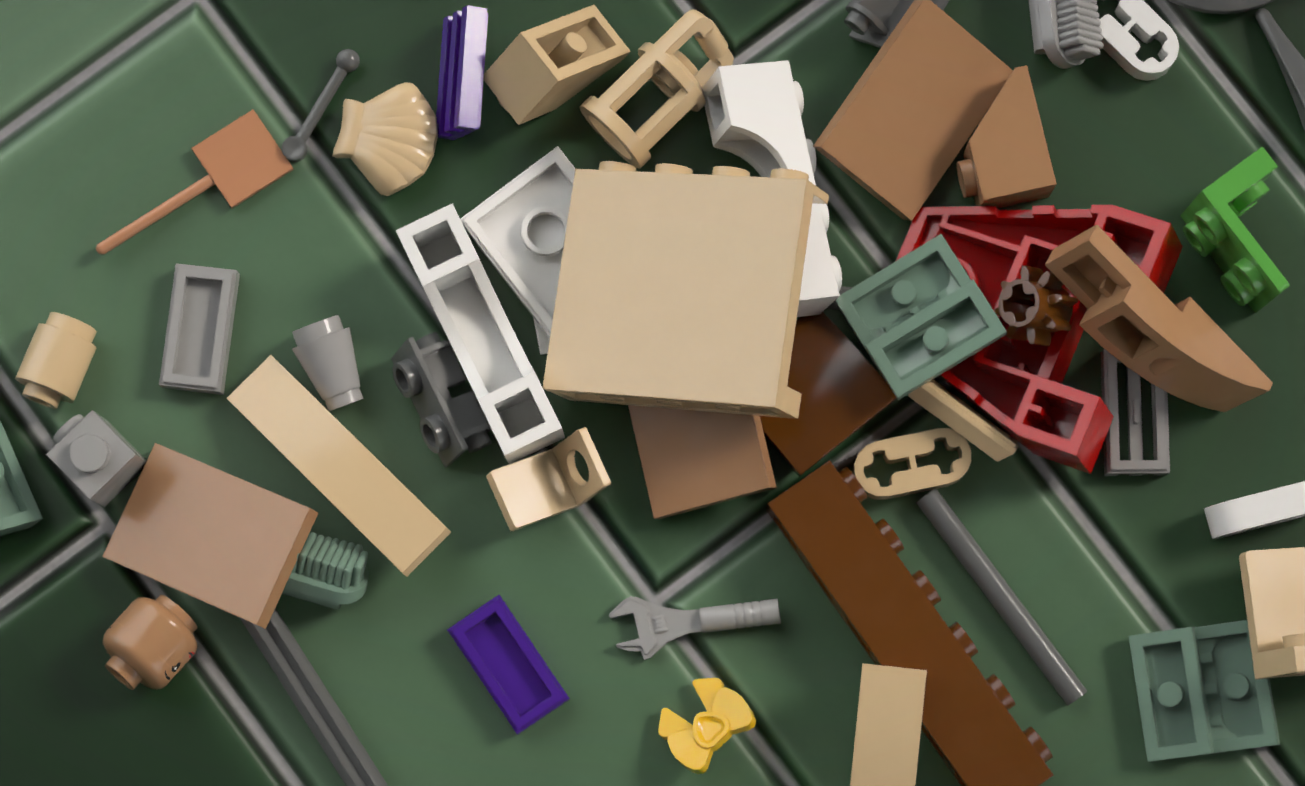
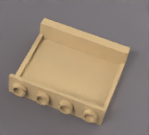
M616 161L600 162L599 170L575 169L542 388L572 401L798 419L802 394L787 385L812 204H828L829 195L810 182L807 173L784 168L772 169L770 177H751L749 171L731 166L713 167L712 175L692 174L693 170L688 167L667 163L657 164L655 172H638L635 166Z

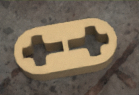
M936 428L884 439L866 445L858 453L853 465V474L865 490L867 496L875 500H887L934 490L935 488L948 487L957 483L968 471L972 461L971 448L963 436L949 428ZM943 441L946 450H957L959 454V459L953 461L950 465L949 474H941L939 466L934 464L917 468L916 458L932 454L935 447L934 442ZM883 454L886 463L892 464L906 461L908 470L892 474L889 479L890 486L880 487L877 478H866L864 474V469L871 467L873 455Z

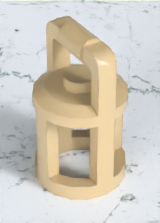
M693 9L686 12L654 44L645 42L638 49L640 58L599 98L590 96L580 105V111L593 129L615 152L636 168L640 169L651 158L649 150L690 110L698 112L706 104L702 88L717 68L733 64L734 58L728 49V43L713 20L708 19L697 10ZM692 36L695 37L706 56L710 59L699 71L682 52L678 51ZM651 79L669 99L634 132L616 112Z

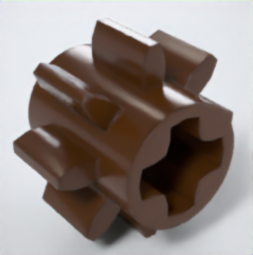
M1022 266L1020 272L1021 279L1001 282L1000 285L1003 290L999 297V307L994 310L995 314L1001 315L1003 320L1010 325L1007 329L1006 337L1022 341L1028 339L1030 344L1050 346L1051 333L1060 330H1071L1072 327L1069 321L1072 317L1073 305L1078 303V299L1071 297L1062 288L1064 284L1051 271L1043 273L1040 268Z

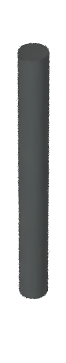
M935 488L917 501L916 504L1065 704L1068 706L1084 695L1087 689L939 491Z

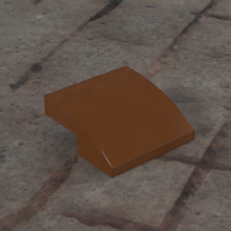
M822 312L820 315L804 316L796 321L787 386L802 394L798 419L760 416L764 435L797 476L800 477L890 405L897 397L861 352Z

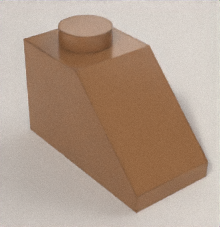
M1027 65L1016 67L968 141L963 154L964 160L958 161L956 164L964 198L973 196L976 206H996L998 209L1048 198L1057 184Z

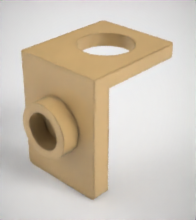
M586 427L576 430L553 449L492 470L486 475L510 531L521 529L579 507L611 485L610 478ZM576 450L584 457L589 470L588 482L580 476L576 468L574 457Z

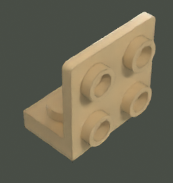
M1305 547L1242 552L1239 556L1255 679L1305 675Z

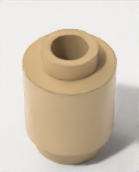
M50 312L46 324H38L15 377L19 383L25 386L22 395L35 403L52 409H57L60 401L73 403L97 349L92 344L97 331L80 320L61 313Z

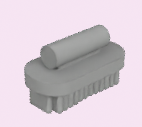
M1028 0L1035 54H1046L1054 65L1062 69L1080 65L1085 59L1100 54V49L1104 47V44L1101 42L1103 37L1100 34L1102 29L1099 27L1101 24L1098 19L1099 13L1096 12L1098 10L1097 0Z

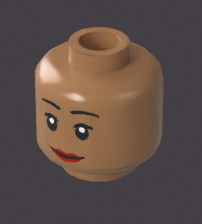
M160 595L156 600L138 597L106 630L103 636V645L111 656L105 667L119 682L131 690H134L139 683L152 689H162L195 654L197 641L193 632L198 627L194 620L168 597Z

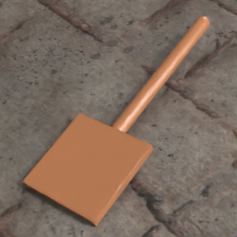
M254 109L191 148L208 175L98 243L96 251L101 255L106 254L214 185L217 186L231 209L293 171L294 168L284 156Z

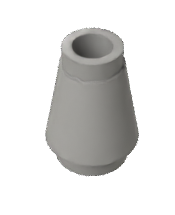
M339 315L326 318L292 332L297 347L292 348V351L321 399L325 401L328 411L364 399L359 388L361 385L350 327L343 328Z

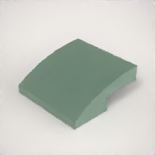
M942 234L852 287L835 300L842 315L898 400L1007 335L1006 329L974 279L971 280Z
M1247 620L1128 636L1148 762L1280 745L1270 678L1255 679Z

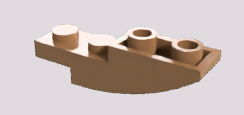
M1098 225L1054 248L1045 266L1087 308L1079 325L1105 350L1153 385L1180 399L1220 412H1226L1270 391L1273 382L1191 297L1174 305Z

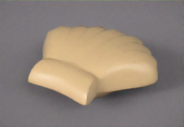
M404 82L398 84L365 103L353 99H344L341 130L332 157L351 158L375 190L381 195L390 196L411 185L425 174L435 153L438 138L437 117L426 98L413 83Z

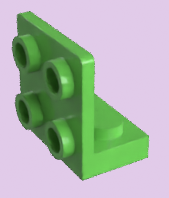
M1263 146L1203 189L1180 215L1186 223L1183 226V232L1191 246L1203 257H1206L1208 254L1211 255L1224 272L1221 276V282L1228 294L1240 306H1245L1248 303L1255 313L1268 305L1290 286L1282 273L1239 219V217L1258 203L1257 200L1270 191L1264 181L1278 167Z

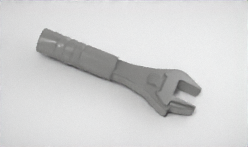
M630 596L624 599L609 614L610 619L634 614L639 638L618 643L616 647L626 651L641 652L644 660L652 658L668 642L689 633H706L781 623L778 598L703 607L697 610H678L661 607L638 597Z

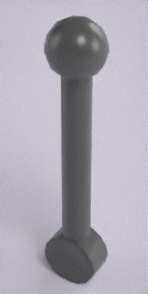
M344 49L338 53L336 58L337 68L296 136L286 138L283 142L282 152L289 161L299 162L306 157L308 152L306 141L347 73L355 71L360 64V57L354 50Z

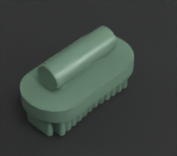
M314 532L309 533L302 551L297 554L296 564L282 594L336 610L340 609L341 604L356 602L363 597L367 589L369 571L366 566L368 552L362 551L363 546L361 544L355 546L353 542L347 543L346 540L340 541L338 538L332 540L330 536L324 538L321 534L317 536Z

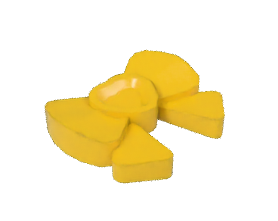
M719 678L693 680L692 684L707 710L706 712L696 714L693 725L668 708L661 710L659 735L667 740L672 754L680 764L696 774H704L707 771L713 752L722 747L733 734L749 731L756 724L753 711L743 697L736 691L724 687L723 682Z

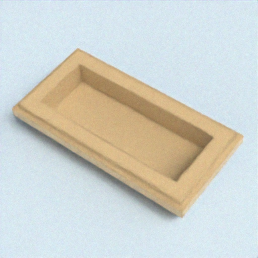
M934 379L908 394L911 399L997 462L1013 455L1019 446L1016 439Z

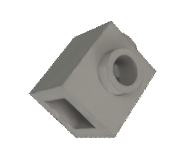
M93 410L85 417L78 414L69 419L54 435L53 441L56 445L46 454L89 499L104 507L143 470L147 461L108 420Z

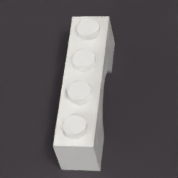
M789 60L719 66L702 88L706 100L705 110L713 147L741 157L753 166L761 177H770L772 169H793L807 173L809 175L808 180L816 185L814 179L816 152L812 141L805 137L801 119L804 108L803 92L800 84L797 81H793ZM812 204L797 317L820 315L840 296L842 272L838 259L835 256H831L826 232L829 227V212L827 204Z
M453 203L396 230L508 463L512 464L564 439L565 435L562 426L500 304Z

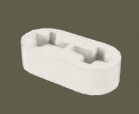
M1117 0L1119 4L1114 12L1125 25L1122 26L1109 14L1099 19L1101 22L1099 27L1102 29L1100 34L1103 37L1101 41L1104 44L1103 49L1134 78L1145 81L1160 78L1168 72L1177 58L1179 43L1176 34L1143 0ZM1132 31L1146 44L1154 38L1158 40L1162 45L1158 53L1162 61L1158 62L1153 57L1148 58L1144 62L1139 60L1136 54L1140 44L1130 32Z
M1305 481L1204 508L1212 539H1219L1305 517Z

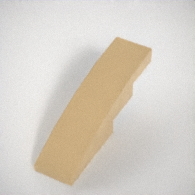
M272 355L227 397L406 577L451 533L413 493Z
M862 663L850 786H915L927 670Z

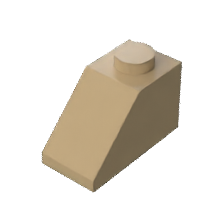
M591 5L520 32L486 71L484 81L496 95L500 105L520 125L556 110L621 62L631 51L597 7Z

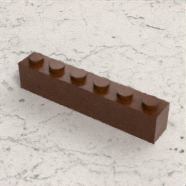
M829 460L767 504L766 511L874 664L927 670L921 730L960 786H1039L1053 776V773L1046 765V762L1053 758L1049 748L1031 726L1024 731L1021 730L1008 711L1016 705L1010 693L996 675L992 674L988 678H984L971 659L978 653L973 641L958 622L953 623L949 627L934 607L941 601L939 594L921 570L912 575L897 555L904 550L902 542L885 519L882 518L876 523L873 522L861 505V502L867 499L868 496L857 478L847 467L838 472Z

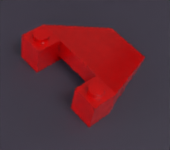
M1054 205L1032 206V210H998L996 206L921 207L912 220L896 261L942 234L971 280L974 279L994 311L999 307V297L1003 290L1000 285L1002 281L1011 282L1021 279L1020 272L1022 266L1040 268L1043 273L1050 271L1045 266V263L1053 249L1095 225H1098L1163 293L1166 290L1183 246L1171 223L1115 205H1091V209H1056ZM1065 285L1062 286L1071 297L1077 298ZM1079 300L1078 303L1073 305V313L1069 321L1072 327L1071 330H1060L1051 333L1050 346L1030 344L1028 339L1025 341L1010 339L1005 335L939 375L1031 453L1091 474L1114 416L1101 397L1062 384L1084 331L1079 324L1087 308ZM997 315L1007 331L1010 325L1003 320L1001 315Z

